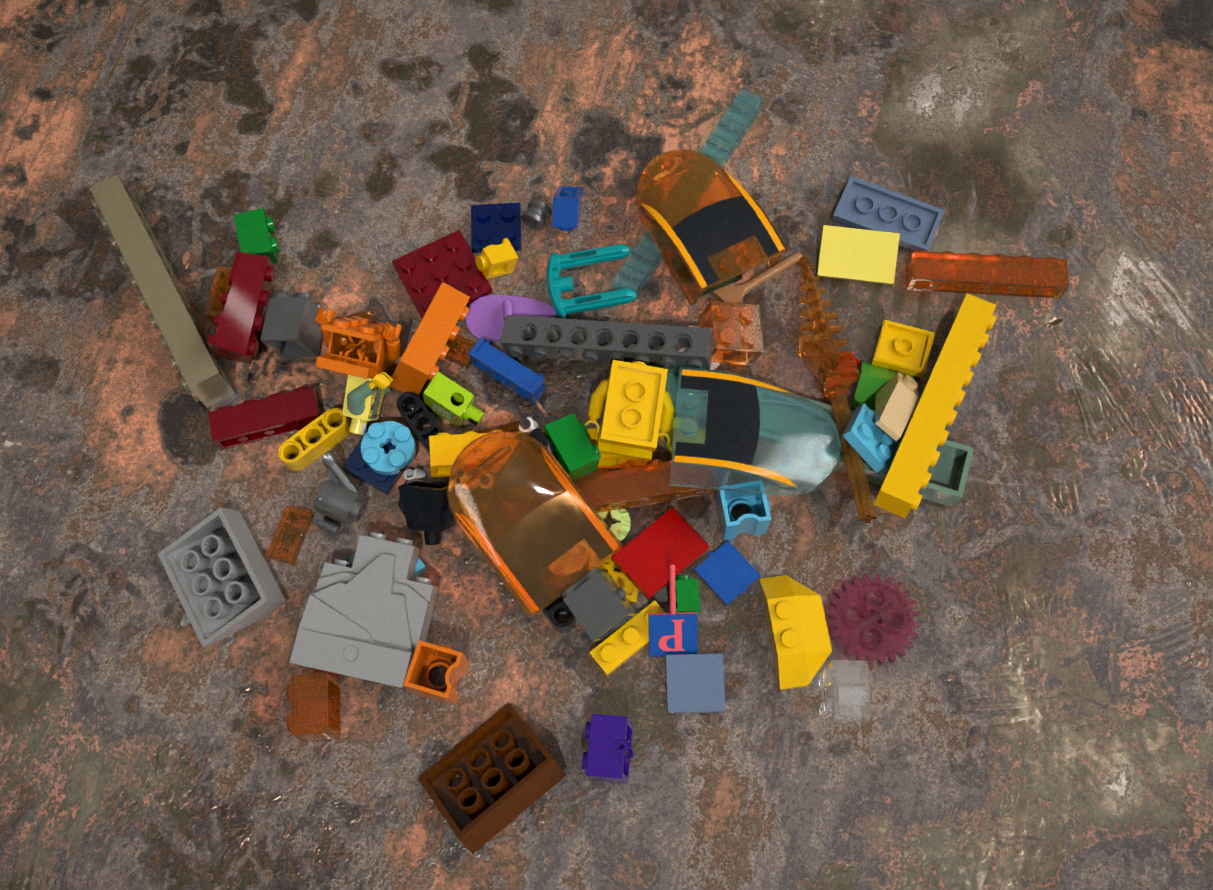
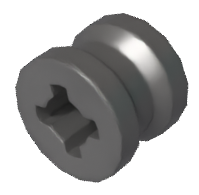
M532 199L528 204V210L522 214L521 220L528 227L539 231L544 228L545 219L550 217L552 210L544 202Z

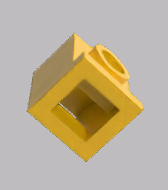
M505 238L499 245H489L483 248L481 255L476 256V265L487 280L513 273L519 257L508 238Z

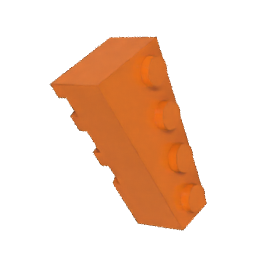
M442 282L391 377L393 381L389 386L403 393L412 392L418 396L427 379L432 381L440 368L435 365L437 360L443 361L450 348L445 344L448 339L453 341L460 327L456 326L457 321L463 322L470 308L466 307L470 298L468 295Z

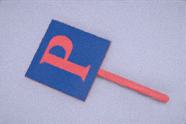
M671 564L669 566L670 613H649L650 657L698 654L697 612L676 613L675 565Z

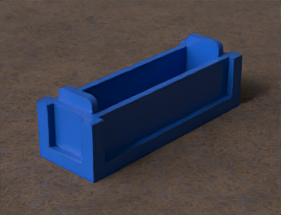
M480 338L468 353L472 365L535 404L546 389L543 383L545 380L543 373L539 375L493 347L489 339L485 342L484 339Z

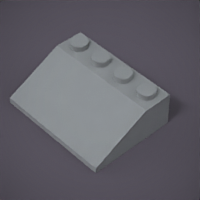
M222 507L218 508L158 553L203 648L267 617L286 603L240 511Z

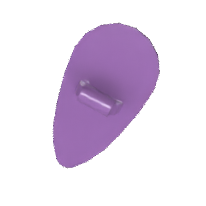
M487 295L478 298L470 305V310L465 320L468 330L475 338H482L485 342L488 339L491 342H497L501 340L507 315L556 318L557 314L552 306L536 299L510 295Z

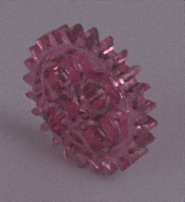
M866 573L862 577V582L854 576L851 580L852 586L845 581L842 584L843 591L837 589L834 593L838 600L831 599L829 605L835 610H828L826 616L834 618V620L827 624V627L835 628L836 630L830 638H839L841 640L837 645V649L846 646L848 648L845 654L846 657L855 653L856 663H859L864 657L866 658L867 666H871L874 659L877 660L879 666H883L885 664V657L891 664L896 661L895 654L900 658L904 657L906 653L903 648L908 650L913 648L914 645L910 640H916L919 637L912 629H918L921 626V623L913 621L914 618L920 615L919 611L911 610V607L917 603L916 600L907 601L906 599L910 591L901 593L899 591L901 587L900 582L894 587L891 586V577L889 576L884 582H880L879 574H876L873 580L870 581ZM870 594L877 595L881 600V605L875 606L871 604L868 596ZM888 604L893 606L877 622H873L859 635L854 634L857 628L862 626L870 617H874ZM847 611L856 612L859 615L860 621L858 623L851 622L847 617ZM887 617H895L899 621V628H892L887 622ZM866 633L874 634L878 639V645H870L866 641Z

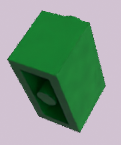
M264 208L235 214L234 220L240 252L269 257L272 264L278 263L277 252H280L277 238L273 237V231H276L273 217H268Z
M574 413L544 425L543 433L551 440L558 456L557 465L569 482L597 470L601 458L600 451L595 443L591 444L587 437L588 432L585 424L582 421H578Z

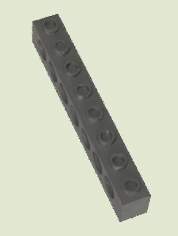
M507 315L500 343L507 355L516 358L533 356L541 360L558 358L562 361L574 359L583 360L587 363L601 361L611 364L613 360L629 363L640 361L647 366H661L665 369L681 367L700 371L702 369L710 370L715 340L711 328ZM610 342L608 345L602 346L604 343ZM631 344H636L632 348H627ZM656 346H662L660 349L653 350ZM685 347L688 348V349H687L686 351H684V352H679V350L682 349V348H685Z

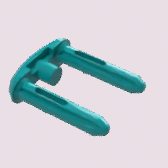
M617 244L563 255L554 252L548 260L546 284L549 298L557 316L565 319V316L568 314L629 304L637 298L636 291L628 288L570 299H563L562 296L563 292L575 290L572 275L562 277V270L624 259L631 254L630 246Z

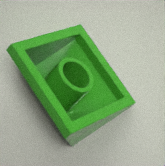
M862 360L850 409L855 410L858 406L865 403L870 410L875 411L876 393L897 371L871 365V362Z

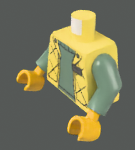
M381 372L369 379L348 375L342 415L352 418L349 432L365 435L367 422L378 419L384 395L392 391L389 385L393 379L386 372Z

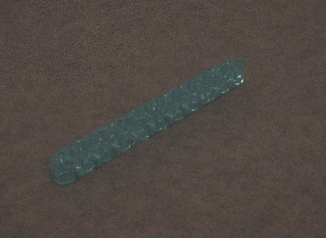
M744 87L740 90L658 213L667 221L671 228L695 212L760 114L765 103V97ZM655 218L614 277L610 291L628 288L635 290L638 298L674 242Z

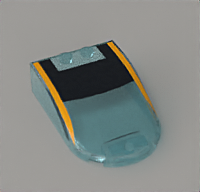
M679 367L670 486L790 496L812 491L832 475L839 460L841 439L833 419L819 405L804 397L747 376L710 369Z

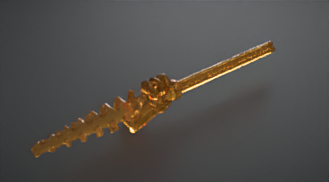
M804 256L798 261L802 271L798 275L799 278H803L804 285L799 286V291H805L806 297L800 298L799 302L800 304H808L809 309L801 311L800 317H810L811 322L800 325V329L813 330L814 337L810 334L800 336L798 354L824 386L825 396L830 398L859 521L870 523L871 520L877 517L862 457L842 436L851 419L846 394L849 391V386L859 380L860 373L857 369L858 366L855 362L854 353L836 351L837 347L849 344V339H833L832 334L843 331V326H829L828 321L837 319V313H825L824 308L831 306V301H821L820 295L826 294L825 289L817 288L816 283L820 282V277L814 276L812 271L814 270V265H811L809 258Z

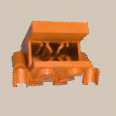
M322 306L319 307L315 321L320 324L324 342L329 347L327 354L317 356L316 367L365 379L372 378L381 372L388 373L393 371L395 361L401 355L399 335L402 326L400 324L393 327L388 321L386 323L377 322V324L367 323V318L358 316L343 318L342 320L333 319L335 315L333 309L327 312L323 310Z

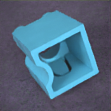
M763 477L718 484L715 502L723 540H734L741 533H748L752 536L766 534L772 519L770 515V502L766 496ZM736 507H743L750 514H744L736 521L731 515V510Z

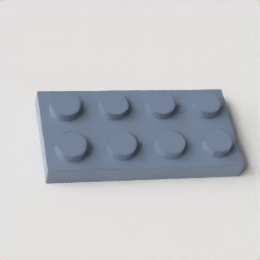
M850 176L832 220L855 229L900 233V246L927 255L945 210Z

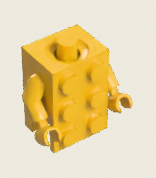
M618 360L612 361L608 379L601 381L591 395L588 409L589 418L584 422L586 429L589 423H594L597 426L595 434L599 433L597 447L601 453L651 461L652 452L656 451L659 436H666L665 445L668 446L670 444L668 430H671L675 409L670 393L665 390L668 369L647 366L640 361H633L631 363ZM601 414H602V420H601V426H600V423H599V421H598L597 419L600 418V417H601Z

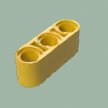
M331 408L283 442L279 447L278 455L287 468L292 471H301L348 437L351 433L349 432L351 423L347 416L342 415L341 409ZM342 420L340 426L332 427L336 421ZM321 436L318 442L311 444V440L314 437ZM299 452L296 458L289 460L292 453Z

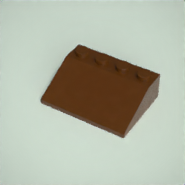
M509 703L422 774L418 780L457 838L474 854L562 780L566 774Z

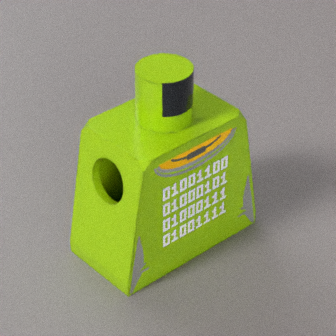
M440 372L436 373L423 393L426 408L456 426L460 427L465 420L478 426L485 415L483 411L474 407V395Z

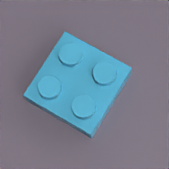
M865 403L855 409L842 435L879 476L889 470L900 442L898 440L895 441L875 424V411L870 410Z

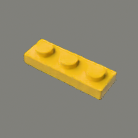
M655 600L589 652L606 676L610 675L649 643V613H665Z

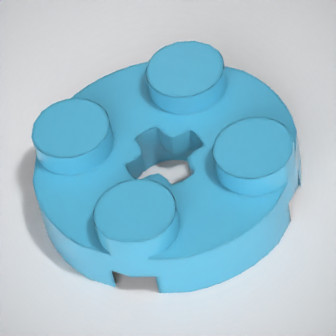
M394 421L374 423L368 428V432L365 433L362 439L361 454L366 464L374 472L382 475H394L399 473L406 465L408 467L412 463L416 454V443L409 428L401 423ZM389 442L396 446L395 450L389 451V454H385V450L382 448Z

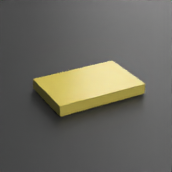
M823 225L816 277L893 285L900 233Z

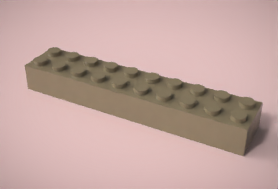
M114 175L89 187L94 198L90 199L91 203L98 213L101 212L102 217L100 221L107 232L110 231L112 236L109 239L115 249L120 251L121 256H119V259L125 269L130 271L129 279L135 289H139L141 295L138 297L145 309H149L151 315L148 317L156 330L159 329L161 333L159 339L164 348L170 351L172 356L169 359L176 371H180L182 377L179 379L187 392L190 391L196 402L201 401L207 408L234 395L235 391L215 352L207 344L208 339L136 199L118 175Z

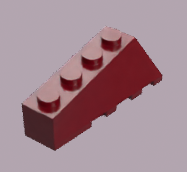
M238 251L236 253L228 277V285L231 288L230 291L226 290L223 292L221 298L223 312L222 315L216 314L213 325L216 326L215 335H209L207 340L209 347L221 359L251 364L252 357L257 355L259 347L257 335L258 331L263 329L264 316L262 314L264 306H268L270 299L268 288L276 275V268L269 257Z

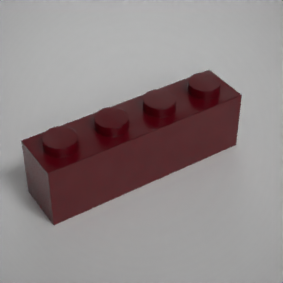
M313 386L299 387L292 392L284 394L274 393L268 398L246 400L240 405L232 407L222 406L217 408L216 411L208 412L212 441L220 450L300 431L322 415L320 399Z

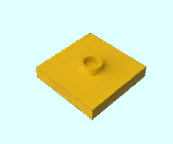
M884 319L871 365L924 378L935 332Z

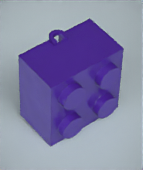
M592 714L591 722H586L585 740H589L588 752H583L582 770H586V776L591 780L628 784L630 760L634 757V752L631 750L633 724L628 717Z

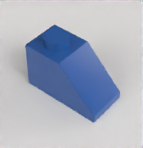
M558 187L553 196L552 227H558L561 231H572L573 228L578 227L584 187Z

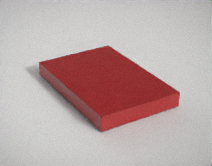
M671 508L614 554L611 561L645 598L650 600L670 583L669 566L671 564L675 565L676 577L707 552L709 545Z

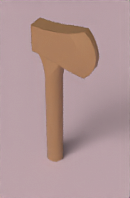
M797 251L750 280L736 286L731 275H719L718 281L707 286V292L730 311L743 303V297L749 291L802 261L803 256Z

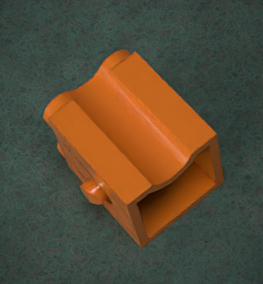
M418 640L403 686L412 694L455 706L459 699L458 681L467 674L470 662L462 652L451 650L452 647L443 644L438 646ZM438 667L447 668L445 674L446 684L443 686H434L430 682L431 673Z

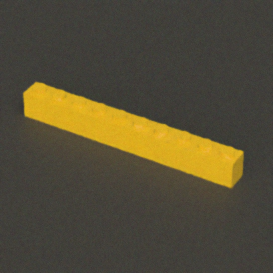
M966 294L873 505L905 519L911 509L917 510L923 495L918 493L920 487L925 489L931 478L932 473L927 472L929 466L934 468L941 453L936 451L937 446L943 447L948 437L949 431L945 430L946 425L951 426L958 411L953 410L955 405L960 406L966 391L961 389L963 386L968 387L974 372L970 371V367L975 368L982 355V353L977 352L978 348H984L989 338V334L985 332L986 330L991 331L997 316L993 315L996 304L971 294Z

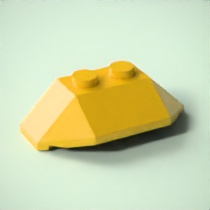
M787 575L761 578L758 581L779 690L806 687L832 652L821 595Z

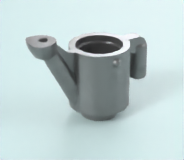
M329 450L324 454L322 464L326 466L329 479L321 486L315 498L314 510L316 513L313 521L317 527L336 535L340 530V525L327 520L326 516L350 526L354 521L359 522L367 509V503L364 502V494L359 492L337 464L336 455Z

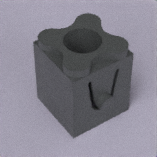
M298 292L295 295L275 293L273 298L269 299L260 340L265 345L275 348L276 354L281 358L317 357L322 340L320 324L315 321L320 305L315 304L312 301V296L305 292Z
M598 567L589 571L581 580L561 594L564 598L563 601L593 642L603 641L616 629L638 614L627 600L625 590L622 587L619 588L611 576L604 569L599 570Z

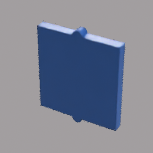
M728 540L714 553L709 552L708 558L694 569L726 606L741 593L745 594L747 588L761 576Z

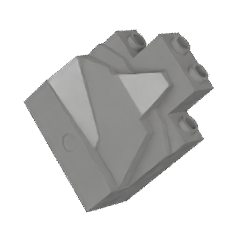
M370 532L369 537L359 536L352 568H350L351 562L335 559L334 564L324 562L315 593L309 595L289 663L405 688L403 684L418 640L426 642L439 589L431 585V579L416 576L415 581H412L420 549L412 546L413 541L403 538H396V542L385 540L386 535Z

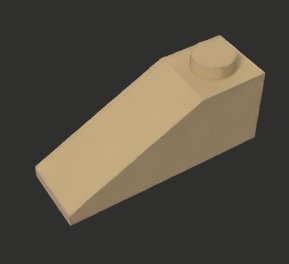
M897 372L876 393L875 424L895 441L901 437L919 399L917 382L909 375L904 377L900 372Z

